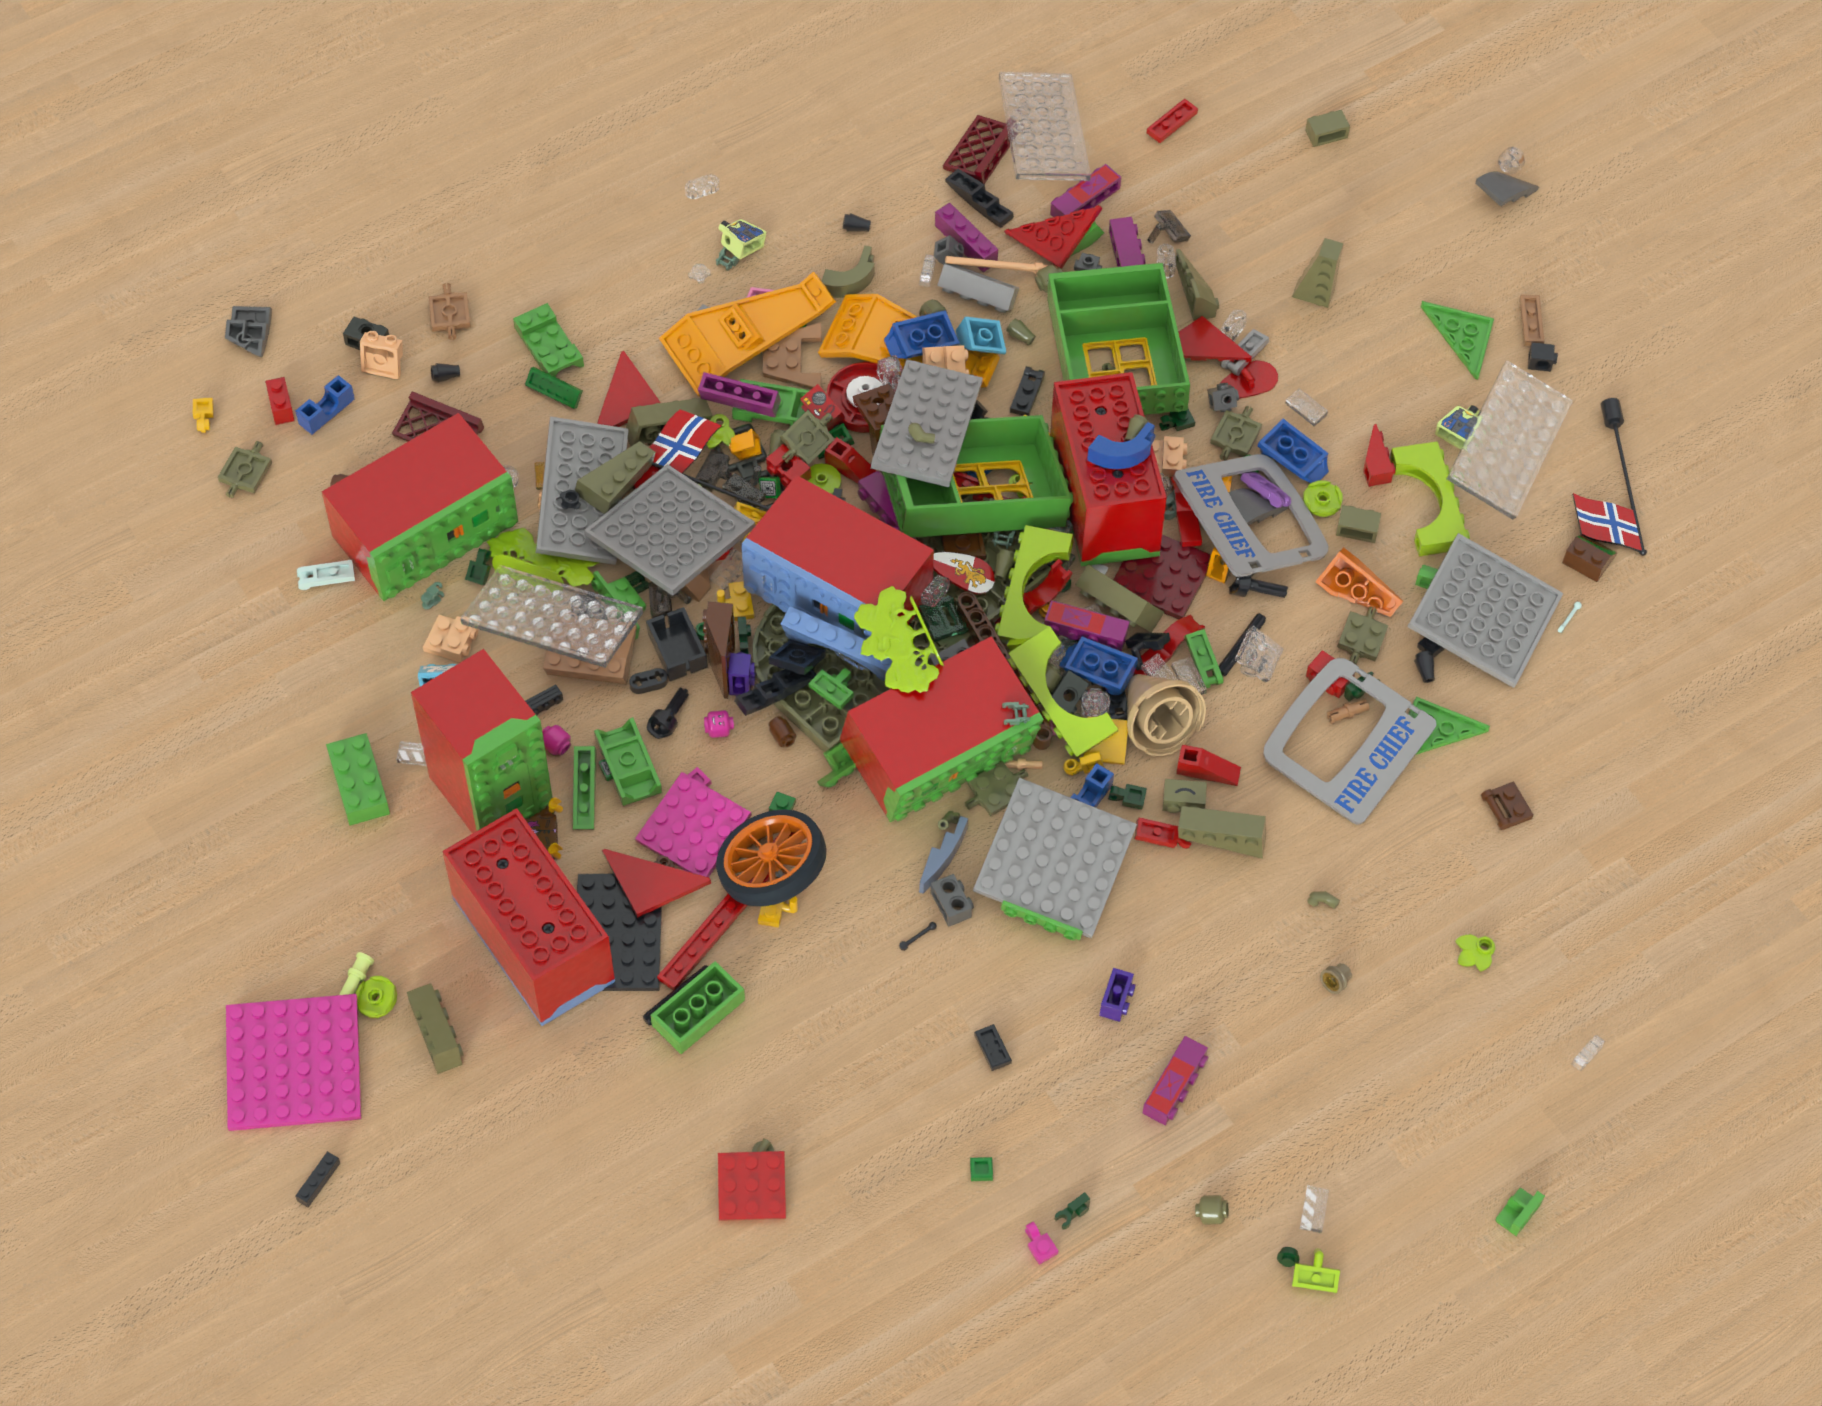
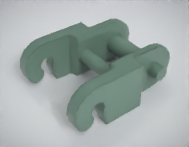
M724 247L719 253V258L716 259V265L722 264L726 266V270H730L732 266L735 267L740 259L736 256H733V258L726 256L728 249ZM724 258L729 260V263L723 261Z
M1012 530L1009 536L999 534V531L994 532V539L992 541L994 546L997 544L1005 545L1006 549H1008L1013 543L1016 530ZM999 537H1003V538H1007L1008 540H1007V542H1006V541L998 540V538H999Z
M440 582L433 583L421 596L424 609H430L441 602L439 595L444 597V593L437 588V586L439 588L443 587Z
M1006 702L1002 704V708L1008 706V708H1012L1015 711V719L1004 720V725H1007V723L1019 725L1020 722L1027 723L1030 721L1026 710L1029 709V705H1025V703L1019 705V702ZM1018 710H1022L1023 717H1018Z

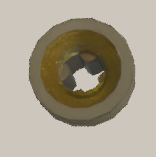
M1339 963L1337 966H1328L1326 970L1321 972L1320 978L1323 986L1329 992L1339 994L1347 987V981L1352 978V973L1347 965Z

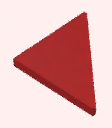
M1097 205L1094 208L1074 211L1063 216H1055L1041 222H1033L1021 225L1018 228L1006 229L1004 233L1062 269L1103 208Z
M1203 316L1178 331L1184 358H1191V360L1206 361V359L1230 360V362H1234V360L1252 361L1251 355Z
M622 351L597 424L620 427L628 423L632 407L661 403L625 351Z
M608 849L602 850L607 863L637 918L711 884V879L706 876Z

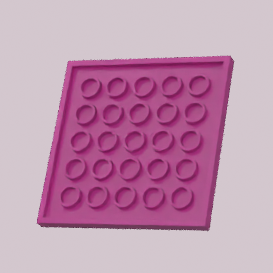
M357 994L226 1005L227 1126L229 1131L362 1119Z

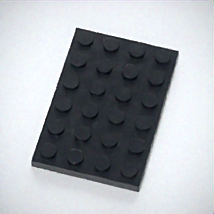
M578 874L577 893L609 936L615 982L605 987L602 991H659L660 981L657 979V976L660 973L662 907L637 918L614 874Z

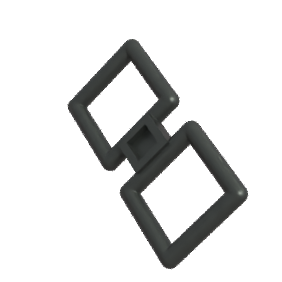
M750 423L733 428L735 435L748 432L750 429L754 430ZM762 444V454L730 465L720 445L713 448L724 473L728 474L738 470L741 479L731 482L734 494L745 497L740 487L759 481L761 477H776L770 475L767 470L761 471L758 463L766 461L767 458ZM780 482V490L782 493L784 491V488ZM737 499L738 502L748 505L747 502ZM773 503L768 504V505H765V506L771 507V506L773 505Z

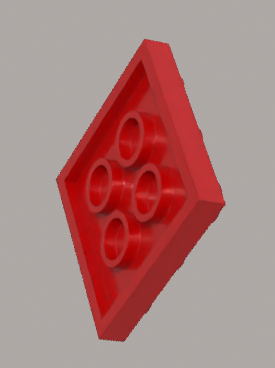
M785 1151L718 1153L719 1221L786 1219Z

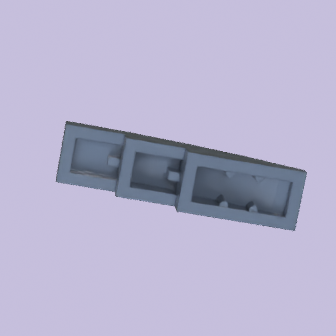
M960 816L955 833L946 832L941 848H931L920 880L919 893L924 894L931 887V883L937 881L951 863L968 829V818Z

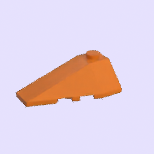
M1344 547L1316 580V583L1331 595L1347 599L1354 604L1357 603L1368 608L1373 607L1372 610L1376 608V612L1389 617L1394 614L1403 602L1363 562Z

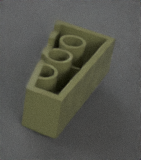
M1327 238L1323 240L1308 267L1305 268L1302 276L1298 279L1292 295L1293 298L1314 303L1318 306L1329 307L1335 291L1344 243Z
M692 398L689 400H676L667 403L632 407L626 426L630 446L639 441L643 444L647 443L648 446L652 445L668 420L680 409L711 420L713 415L707 401L701 398Z
M639 441L578 479L575 491L579 493L580 498L605 514L624 497L652 466L656 452Z
M1087 565L1075 584L1081 588V594L1089 599L1091 596L1095 597L1096 600L1094 602L1103 608L1106 605L1111 607L1109 612L1119 618L1121 615L1125 616V620L1130 621L1129 624L1133 627L1137 624L1152 633L1164 614L1162 610L1090 565Z
M1182 806L1178 835L1179 838L1186 841H1193L1263 859L1266 841V816Z
M430 983L408 991L409 1003L437 1074L461 1066V1057L464 1054L460 1043L457 1044L455 1041L457 1036L453 1026H449L447 1022L449 1020L445 1007L442 1008L439 1003L442 1001L439 990H434Z

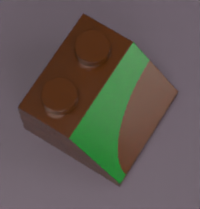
M1580 534L1575 537L1567 548L1562 563L1598 582L1617 555V552Z

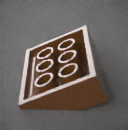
M708 601V607L703 610L702 619L704 622L703 632H705L704 643H706L705 653L708 654L710 666L724 699H728L730 653H735L736 647L733 604Z

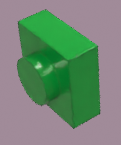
M776 792L769 806V811L793 810L796 798Z

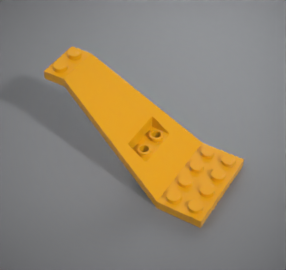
M812 272L797 285L687 313L665 332L659 340L696 394L700 396L698 387L704 372L721 377L727 376L739 366L823 314L836 303V300L819 276Z
M847 294L837 311L818 354L821 358L854 357L903 370L906 360L923 363V355L907 359L891 358L884 342V338L888 335L893 323L916 318L917 316L879 294ZM966 349L968 351V360L965 361V369L969 370V375L982 377L981 388L987 387L999 362V355L997 353H980Z

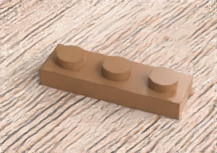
M1520 295L1519 302L1524 346H1531V342L1544 344L1540 295Z

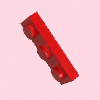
M1184 98L1150 125L1146 133L1158 143H1161L1198 113V108Z

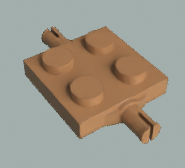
M444 283V293L437 296H428L432 332L448 330V339L452 340L451 334H453V340H455L456 329L471 327L467 292H451V284L447 283L446 289V283Z

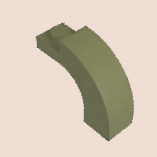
M864 246L859 263L849 271L839 272L825 269L822 282L833 298H843L847 294H857L871 283L875 275V255H872V247Z

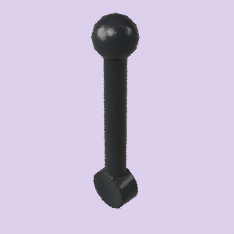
M930 922L929 926L906 942H900V949L903 951L907 950L909 944L928 931L935 930L937 924Z

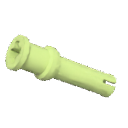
M361 952L356 954L357 959L353 967L349 968V977L339 995L355 993L359 983L366 979L365 974L368 968L374 963L372 957Z

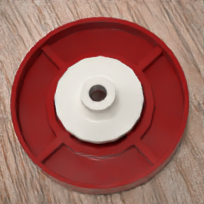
M871 362L854 363L839 370L831 378L827 387V395L845 416V419L839 424L843 423L846 429L855 432L869 433V426L854 404L853 396L889 384L893 391L896 392L900 378L889 368Z

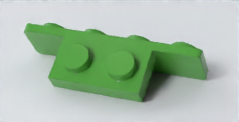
M598 571L593 572L592 588L600 594L604 604L609 606L617 620L624 624L637 625L635 639H637L640 626L632 616L646 610V604L625 577L607 584Z
M841 742L823 753L833 771L821 778L817 783L819 786L829 788L836 785L838 779L842 776H848L854 772L856 765Z
M1004 900L1002 902L1001 910L1007 916L1023 918L1024 922L1030 925H1041L1046 931L1052 933L1059 932L1064 934L1063 936L1069 940H1080L1083 931L1010 902Z

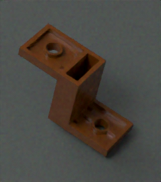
M889 384L853 396L854 404L869 426L872 456H874L879 442L881 425L885 424L895 395Z

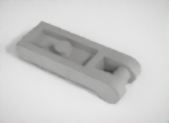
M1253 329L1238 345L1251 355L1253 359L1269 343V337ZM1223 360L1221 367L1226 370L1230 369L1233 374L1239 376L1240 372L1249 362H1246V360H1236L1238 362L1235 364L1230 362V360Z

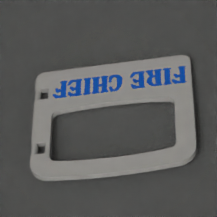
M1256 454L1181 469L1175 472L1173 476L1175 483L1227 567L1236 577L1249 576L1257 572H1267L1302 564L1307 561L1320 560L1327 554L1328 543L1312 514L1286 475L1270 457ZM1256 470L1264 472L1271 483L1291 497L1292 502L1289 508L1310 545L1277 553H1269L1242 517L1228 493L1222 477ZM1306 552L1308 555L1307 557H1302L1300 555V553ZM1256 563L1258 566L1257 568H1251L1250 564Z
M1337 658L1331 660L1294 701L1266 742L1263 756L1271 767L1352 823L1360 825L1365 822L1436 727V721L1432 716L1418 709L1410 701L1375 677L1361 670L1353 662L1345 658ZM1355 672H1357L1358 674L1363 676L1365 680L1363 682H1360L1359 680L1354 678L1353 675L1355 674ZM1343 677L1385 706V711L1371 734L1351 760L1330 782H1324L1283 753V748L1316 701L1338 678ZM1408 708L1418 714L1415 719L1406 713Z

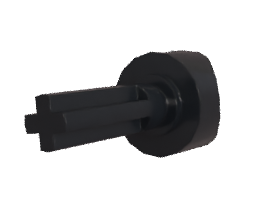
M1251 575L1237 577L1229 587V594L1245 597L1247 592L1251 590L1285 598L1288 586L1252 579Z
M680 687L665 710H655L649 718L647 731L655 738L668 737L677 728L678 722L675 715L689 696L686 688L683 690Z

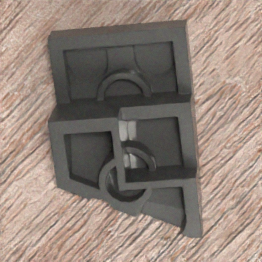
M1497 171L1478 177L1475 183L1501 207L1509 201L1515 202L1522 196L1527 198L1539 189L1537 185Z
M233 306L231 320L227 319L225 339L258 357H263L271 324V307Z
M1247 488L1228 492L1248 526L1255 521L1260 523L1269 516L1274 518L1288 509V507L1284 506L1281 508L1272 506L1269 500L1260 496V493Z

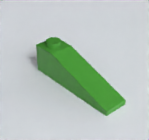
M574 746L573 830H594L597 755L595 746Z

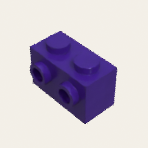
M743 652L730 653L728 670L729 695L737 696L750 691L751 685H755V663L751 662V654Z
M1113 968L1101 1003L1099 1016L1120 1022L1122 1015H1127L1130 1005L1127 1002L1128 996L1133 997L1136 987L1135 984H1132L1133 973Z

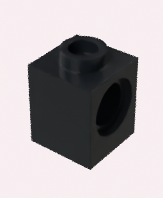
M1531 342L1528 353V369L1551 372L1552 366L1557 363L1558 353H1554L1555 345Z

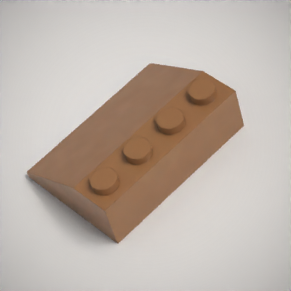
M557 615L546 648L543 669L547 675L627 685L637 625Z

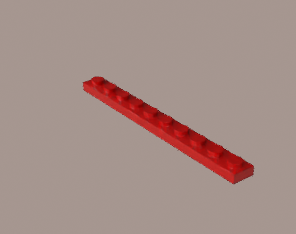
M769 872L765 877L763 883H766L770 880ZM753 877L751 880H749L747 883H752L754 877ZM727 894L659 973L657 979L671 990H675L748 905L734 900Z

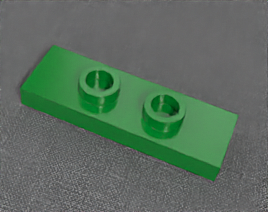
M535 367L530 368L525 382V386L573 409L578 407L583 390Z

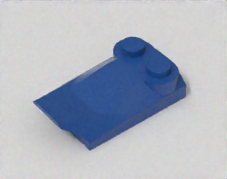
M946 310L893 323L888 335L884 338L891 358L907 359L922 356V348L959 346L960 344Z
M1282 419L1258 442L1257 447L1260 448L1261 454L1275 459L1295 475L1309 483L1321 480L1329 472L1327 465L1329 453L1285 419Z
M1081 637L1077 644L1068 648L1059 666L1065 671L1069 670L1083 679L1105 687L1106 691L1111 695H1119L1124 692L1132 678L1138 658Z

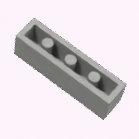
M946 263L943 266L937 285L943 287L942 290L947 293H959L961 298L971 300V298L976 299L978 304L983 306L990 304L995 306V310L1004 313L1013 309L1019 287L955 264Z

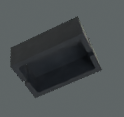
M684 607L667 613L668 628H666L664 615L646 621L648 635L667 673L669 681L686 676L687 671H690L692 674L708 668L707 655Z

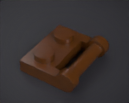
M1514 781L1492 790L1488 789L1481 794L1483 801L1487 802L1496 817L1500 830H1505L1531 820L1534 816ZM1494 798L1499 799L1509 818H1505Z

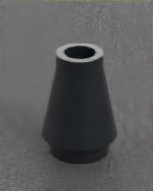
M852 213L845 214L842 229H846L847 232H869L871 220H866Z
M440 363L431 365L432 381L441 382L454 377H460L459 365Z
M1430 651L1417 653L1414 662L1423 682H1433L1435 680L1434 656Z

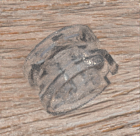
M1091 688L1088 692L1085 691L1081 701V713L1085 718L1097 717L1106 712L1108 713L1110 697L1107 692L1104 693L1099 688Z

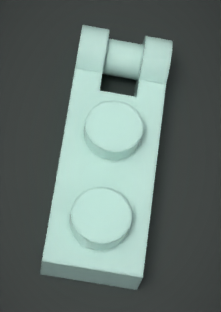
M352 560L304 566L297 569V576L300 578L298 581V588L300 590H307L314 586L355 581Z

